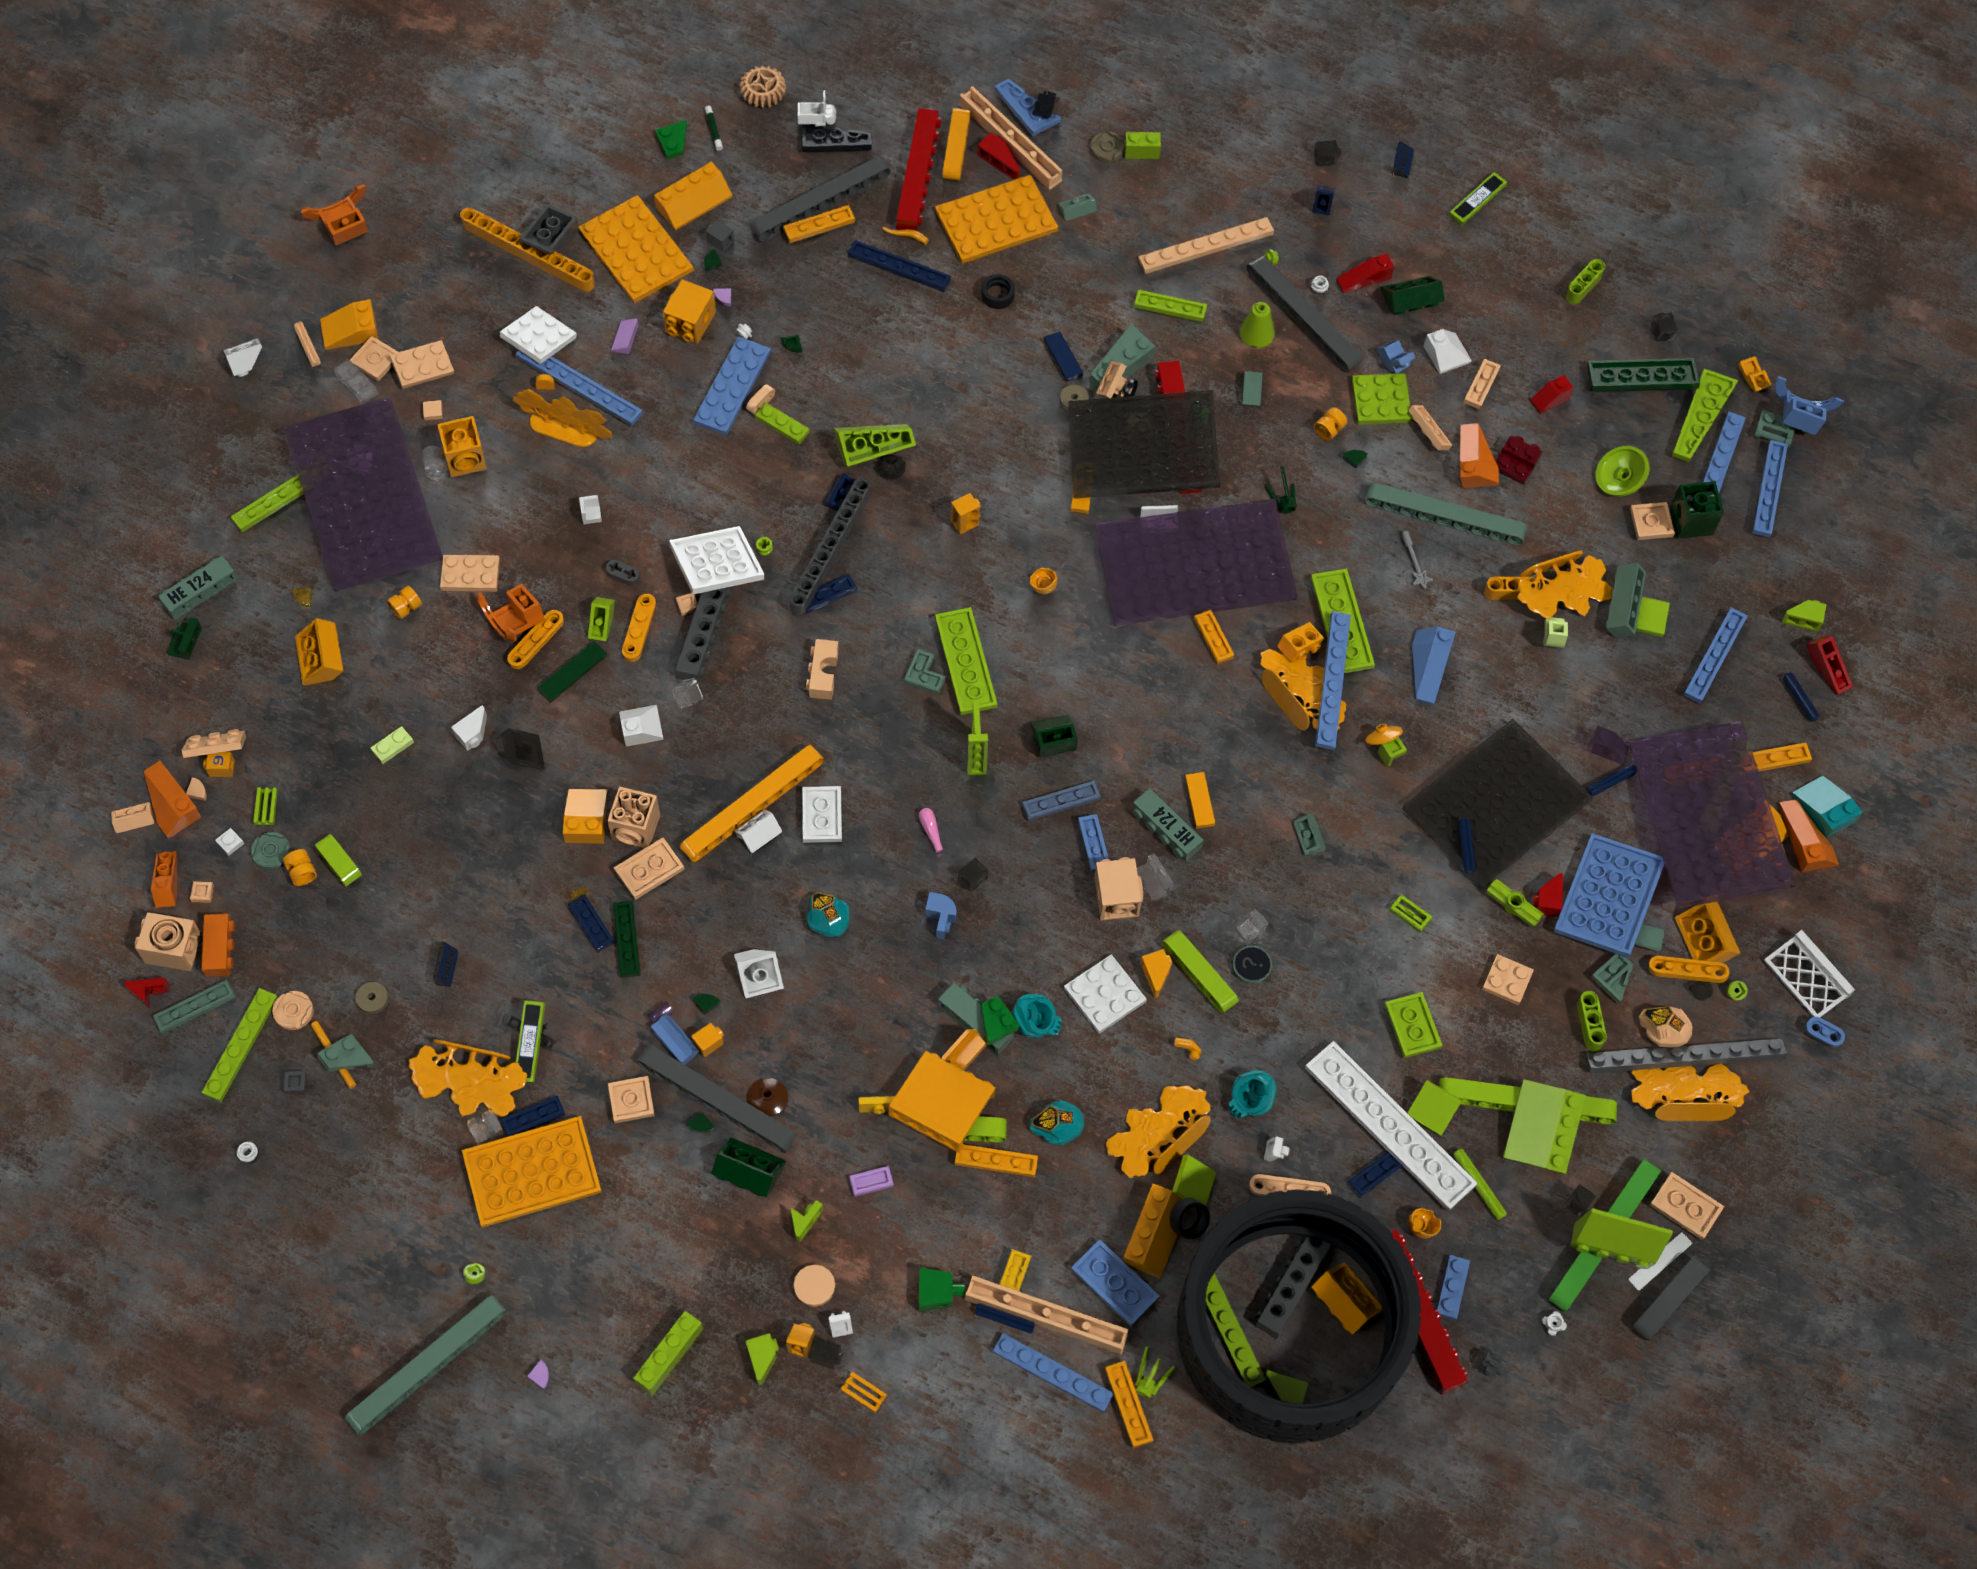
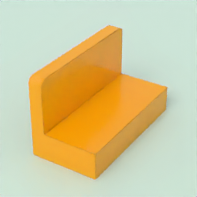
M967 1029L942 1056V1059L954 1063L959 1069L964 1071L987 1046L986 1039L976 1029Z

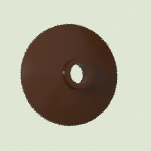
M773 1078L758 1080L751 1086L748 1092V1103L769 1117L782 1112L788 1102L786 1087L780 1081ZM766 1092L771 1093V1096L767 1098L764 1096V1094Z

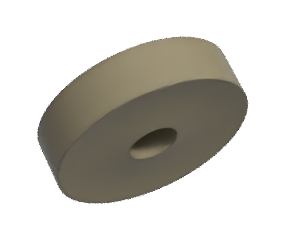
M1073 384L1066 386L1061 391L1060 404L1066 411L1077 413L1087 407L1089 394L1084 387Z
M378 982L365 983L356 993V1003L359 1009L366 1014H377L383 1011L389 1002L386 988ZM371 996H376L374 1000H369Z

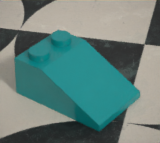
M1824 776L1792 792L1793 797L1798 799L1826 838L1857 822L1863 813L1848 794Z

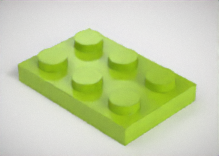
M1423 992L1385 1002L1384 1006L1404 1058L1442 1048L1443 1045Z

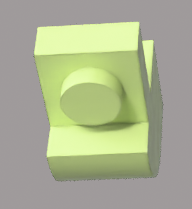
M1545 618L1543 645L1564 648L1568 637V622H1565L1562 618Z

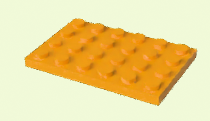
M1031 174L935 206V212L962 264L1058 231V225Z
M638 195L578 226L580 234L633 303L694 271L692 264Z
M581 1116L462 1150L482 1228L602 1193Z

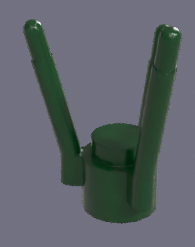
M1281 466L1285 495L1280 498V502L1269 485L1265 484V487L1275 502L1277 510H1282V513L1288 514L1294 512L1297 507L1295 484H1291L1290 495L1284 467Z

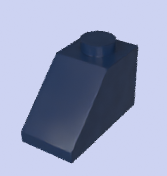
M1318 185L1313 213L1330 215L1334 188Z

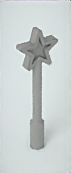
M1404 531L1401 534L1417 572L1413 573L1415 581L1412 586L1420 585L1423 590H1426V584L1432 583L1433 579L1426 577V570L1421 572L1409 532Z

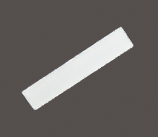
M1681 1232L1666 1245L1655 1265L1648 1269L1640 1268L1628 1280L1637 1290L1642 1289L1684 1252L1692 1242Z

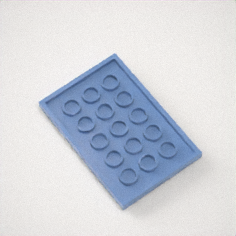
M1592 833L1554 932L1630 958L1666 858Z

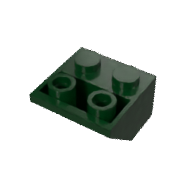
M1068 715L1031 723L1040 758L1077 750V735L1074 724Z

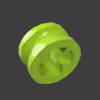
M761 537L756 541L758 554L762 556L771 554L773 546L772 541L768 537ZM763 544H766V549H762Z

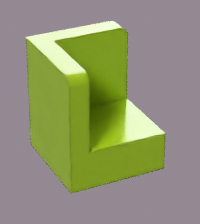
M1399 737L1390 742L1380 744L1378 754L1386 767L1391 766L1393 759L1407 752Z

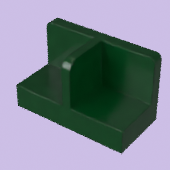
M191 617L189 623L179 622L177 629L171 630L170 634L173 639L167 652L169 656L186 660L190 659L202 629L198 619Z

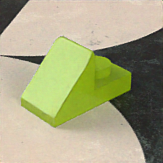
M816 1200L813 1205L809 1204L804 1211L805 1216L791 1208L797 1242L800 1243L823 1212V1204Z

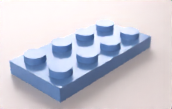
M1100 1239L1071 1267V1271L1130 1327L1160 1297Z

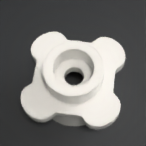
M1557 1311L1553 1312L1549 1317L1545 1316L1542 1319V1323L1548 1328L1549 1335L1554 1336L1558 1331H1564L1567 1328L1563 1317Z

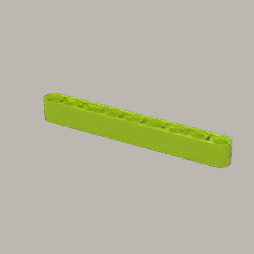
M1447 1077L1439 1079V1087L1461 1099L1460 1105L1515 1112L1521 1087ZM1586 1096L1580 1121L1600 1124L1616 1123V1101Z

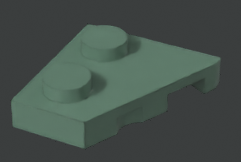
M1615 954L1591 978L1619 1004L1623 999L1634 964L1625 956Z
M352 1034L317 1053V1058L328 1072L339 1071L340 1069L350 1070L357 1066H367V1068H370L374 1064L373 1060Z

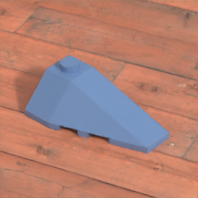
M1441 627L1416 631L1411 648L1415 677V698L1417 701L1434 705L1456 633L1455 631Z

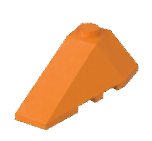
M161 761L143 771L157 824L168 839L201 818L194 803Z

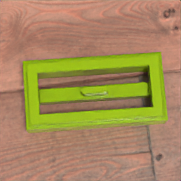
M257 787L254 825H274L278 795L277 787H273V789ZM262 794H264L262 820L259 821V820H260ZM269 794H272L269 821H266Z
M1402 894L1389 908L1391 913L1419 933L1423 931L1424 927L1432 919L1430 914ZM1401 901L1403 904H1405V905L1408 906L1410 909H1412L1413 911H1415L1417 914H1419L1420 916H1422L1425 920H1422L1420 917H1418L1417 915H1415L1414 912H1412L1410 909H1407L1406 907H1404L1403 905H1401L1399 902Z

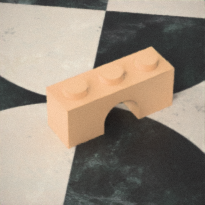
M816 639L815 646H811L813 663L809 662L808 674H811V678L807 679L806 690H809L810 698L832 700L834 674H826L822 669L827 666L837 667L838 641Z

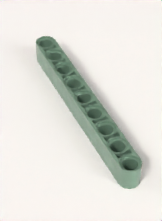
M1371 483L1369 485L1365 498V503L1374 508L1512 545H1522L1527 530V525L1521 521L1379 483Z
M494 1295L485 1299L351 1410L345 1417L346 1422L359 1436L367 1432L506 1315L507 1310Z

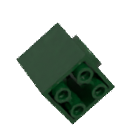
M1716 481L1679 485L1670 505L1678 539L1714 535L1724 514Z

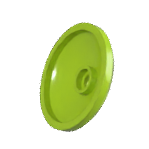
M1621 446L1612 449L1602 457L1597 465L1596 481L1598 486L1606 494L1616 497L1634 493L1642 487L1648 478L1650 471L1648 458L1640 449L1633 446Z

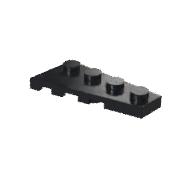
M802 124L803 152L872 150L870 132L850 129L846 132L836 127H833L832 130L825 129L823 126L811 127L808 124Z

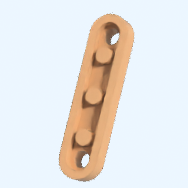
M1257 1174L1251 1178L1249 1183L1250 1191L1256 1196H1264L1268 1193L1282 1190L1287 1192V1190L1294 1189L1314 1190L1323 1192L1326 1195L1328 1193L1331 1194L1330 1187L1322 1182ZM1256 1184H1261L1263 1188L1258 1189Z

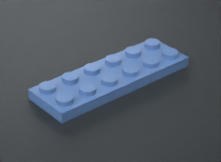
M738 337L693 420L694 424L727 436L771 353V348Z

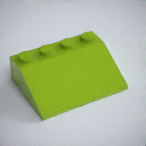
M1523 1079L1503 1158L1555 1173L1566 1174L1586 1095Z
M1592 1208L1574 1223L1570 1246L1575 1247L1580 1252L1588 1253L1590 1251L1596 1253L1601 1258L1611 1257L1615 1258L1619 1263L1628 1264L1630 1262L1636 1264L1638 1268L1648 1269L1657 1263L1673 1234V1230Z

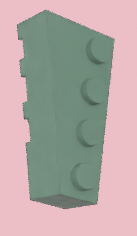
M1131 324L1091 373L1090 387L1097 392L1111 360L1126 365L1122 377L1127 379L1154 359L1156 346Z

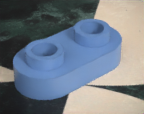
M1812 1017L1805 1025L1806 1033L1810 1037L1829 1047H1839L1845 1040V1034L1841 1028L1820 1017ZM1812 1026H1817L1818 1031H1814ZM1830 1035H1834L1836 1041L1831 1040Z

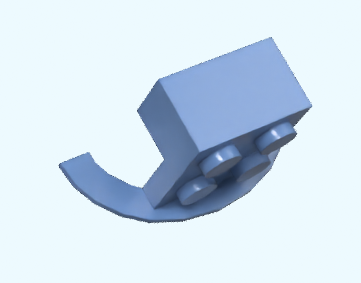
M1778 376L1775 383L1777 395L1784 401L1782 423L1816 435L1826 422V412L1838 408L1844 402L1837 397L1824 401L1802 399L1787 389L1785 385L1786 378Z

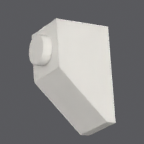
M483 705L451 727L454 736L467 751L471 748H476L483 741L487 719Z

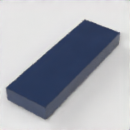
M1061 332L1044 337V342L1066 382L1083 376V371Z
M847 574L819 587L806 612H813L856 592L857 587L850 575Z
M586 895L568 904L597 952L615 943Z
M557 1095L502 1118L501 1121L509 1137L539 1127L566 1114Z
M1387 1152L1351 1178L1347 1183L1358 1197L1362 1198L1403 1166Z

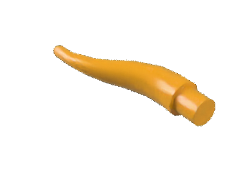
M886 227L882 228L892 235L911 237L925 245L929 241L924 234L916 230H890Z

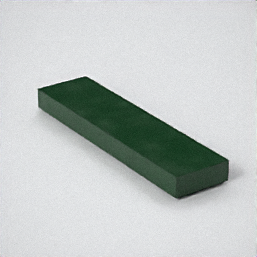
M593 641L540 685L538 691L550 703L553 702L607 657V653Z
M633 901L613 903L621 978L640 976Z

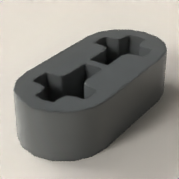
M611 560L606 565L607 575L614 580L630 586L636 585L640 580L639 571L633 566L618 560ZM616 567H618V570L612 572L611 568L615 569ZM634 574L635 577L628 578V575Z

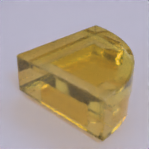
M292 588L295 600L302 606L311 607V588Z
M582 886L571 892L569 897L573 902L589 891L586 886Z

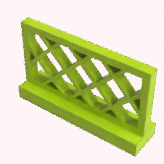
M973 699L972 734H968L967 775L987 774L988 734H981L979 699Z

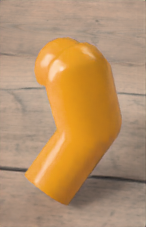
M1176 1037L1175 1047L1187 1049L1192 1060L1200 1058L1202 1054L1201 1049L1193 1040Z

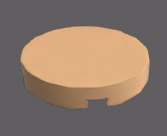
M289 991L290 993L280 995L272 1008L273 1017L277 1024L287 1030H297L306 1026L312 1019L314 1012L313 1004L309 997L299 991Z
M806 1266L795 1277V1295L803 1304L805 1303L812 1307L822 1306L830 1301L834 1294V1277L823 1266Z

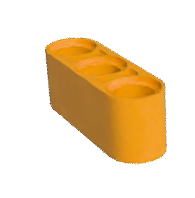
M1491 577L1487 581L1484 595L1489 600H1520L1517 598L1520 593L1519 580L1528 579L1533 582L1536 578ZM1540 583L1537 584L1538 590L1540 589Z

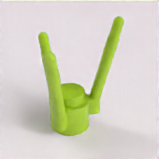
M1146 1346L1138 1378L1134 1386L1137 1387L1136 1393L1150 1399L1151 1395H1156L1158 1389L1169 1378L1176 1367L1172 1366L1154 1386L1156 1382L1152 1379L1161 1362V1359L1158 1358L1149 1376H1144L1142 1379L1149 1347Z

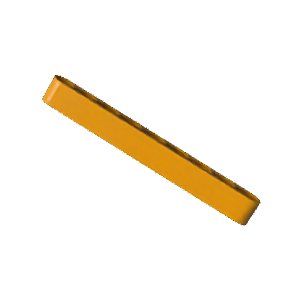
M465 208L461 211V221L465 230L584 292L594 289V276L590 269L557 252L549 254L521 242L519 238L523 234L472 208Z
M812 745L806 746L681 843L680 849L692 862L698 861L732 835L735 829L767 808L815 771L824 762V758Z

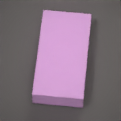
M889 1166L849 1176L854 1197L894 1187Z

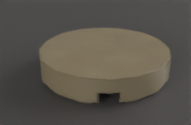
M1114 132L1098 133L1091 141V153L1099 161L1111 163L1120 159L1124 154L1125 145L1123 138Z

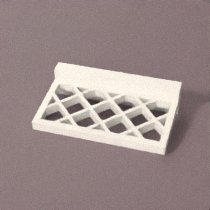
M1802 930L1764 959L1768 967L1812 1017L1821 1018L1844 999L1850 997L1855 990ZM1793 943L1799 949V956L1787 954L1788 947ZM1774 957H1783L1784 965L1783 967L1775 966L1771 960ZM1787 958L1798 959V969L1786 968ZM1801 960L1810 961L1812 963V971L1800 969ZM1786 971L1797 972V982L1788 981L1785 978ZM1800 973L1811 974V984L1800 983ZM1814 975H1822L1825 978V985L1814 984ZM1799 986L1810 987V997L1801 996L1799 994ZM1813 988L1825 989L1824 999L1813 998ZM1835 990L1840 997L1837 1000L1827 999V991ZM1812 1001L1824 1003L1823 1010L1818 1014L1812 1008Z

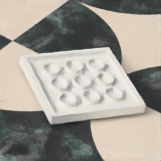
M740 526L669 540V546L692 594L764 580V572Z

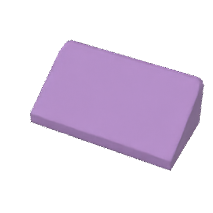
M638 319L621 321L611 349L612 352L629 355L638 329Z

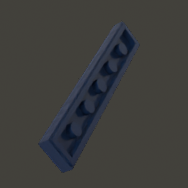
M856 240L848 252V257L941 292H945L951 280V275Z

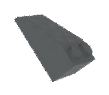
M546 204L519 239L523 243L552 254L570 243L578 233V217Z

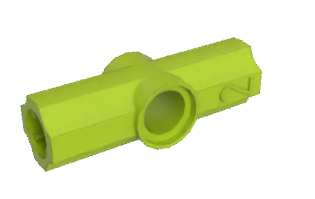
M1498 879L1494 880L1486 891L1489 896L1504 906L1508 914L1516 915L1532 928L1538 924L1544 915L1527 902L1522 893L1514 892ZM1511 901H1515V902H1517L1519 905H1518V906L1513 905V904L1511 903Z

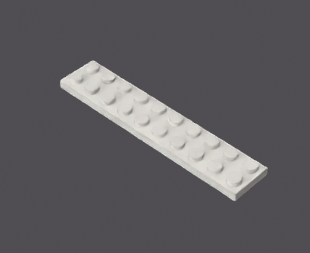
M1334 1041L1306 1064L1305 1069L1448 1212L1476 1187L1478 1183Z

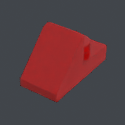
M165 977L125 982V987L129 993L147 1008H150V994L162 995L165 992H170V984Z

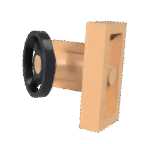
M1111 360L1096 393L1110 399L1113 394L1123 397V402L1130 403L1137 391L1138 380L1133 378L1129 381L1122 377L1126 365Z

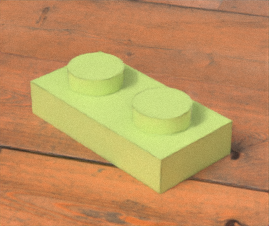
M401 726L370 749L378 760L384 764L413 744L414 741Z

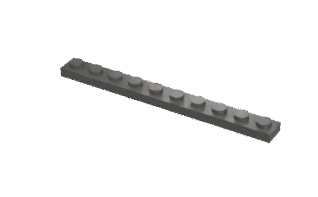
M1782 1039L1594 1052L1586 1053L1585 1059L1590 1073L1778 1060L1786 1059L1787 1052Z

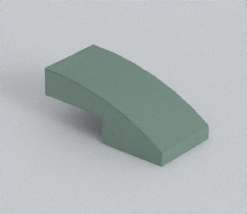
M1244 371L1242 406L1260 407L1262 373Z

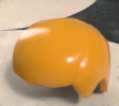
M1049 568L1035 570L1030 576V585L1038 594L1047 595L1052 593L1057 587V575L1055 571Z
M1424 1208L1415 1209L1408 1218L1409 1229L1418 1238L1427 1239L1434 1237L1441 1230V1219L1436 1218L1432 1210Z

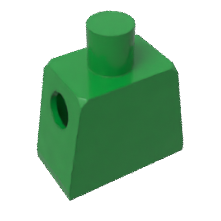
M919 1268V1312L952 1307L953 1296H965V1284H953L952 1273Z

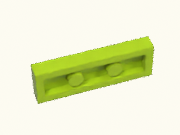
M766 402L755 414V419L798 445L810 433L809 428Z

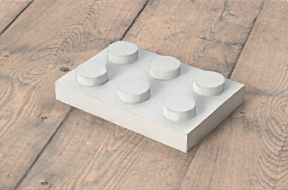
M841 786L802 787L803 843L842 842Z

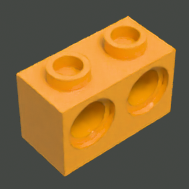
M971 493L951 502V522L960 535L979 526L981 505L979 500L974 498Z
M1308 622L1284 634L1277 647L1290 662H1293L1297 659L1302 660L1311 652H1317L1321 648L1320 644L1324 637Z

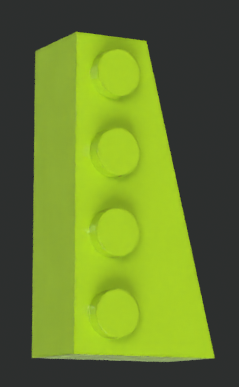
M907 424L833 428L842 462L847 467L916 446L912 428Z

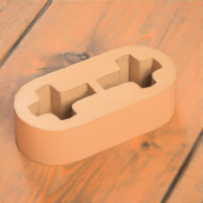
M768 384L764 385L750 399L746 409L755 415L765 402L768 403L773 398L775 389Z

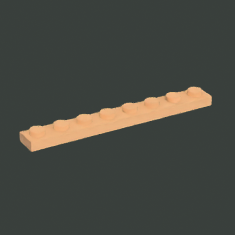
M1266 217L1139 256L1138 261L1144 274L1273 235L1274 229Z

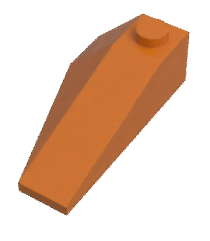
M1479 423L1460 425V476L1463 489L1499 485V468Z
M1798 799L1779 802L1778 805L1801 873L1839 866L1833 846Z

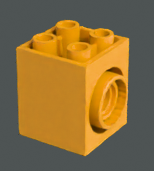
M681 279L663 310L665 332L671 336L680 337L689 343L698 344L716 313L714 291Z
M474 416L437 424L451 478L487 469Z

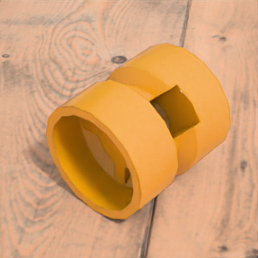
M1332 407L1314 424V430L1321 439L1331 441L1347 425L1348 421L1342 411Z
M409 585L401 589L399 595L394 594L386 600L388 607L399 620L409 615V610L414 611L422 605L419 596Z
M304 849L292 851L283 858V863L287 871L290 872L289 876L295 886L306 885L317 877L314 866L310 863L311 860Z

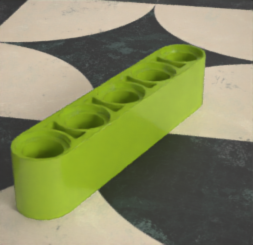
M1180 930L1175 931L1162 941V945L1168 954L1220 1013H1225L1239 1002L1234 991Z

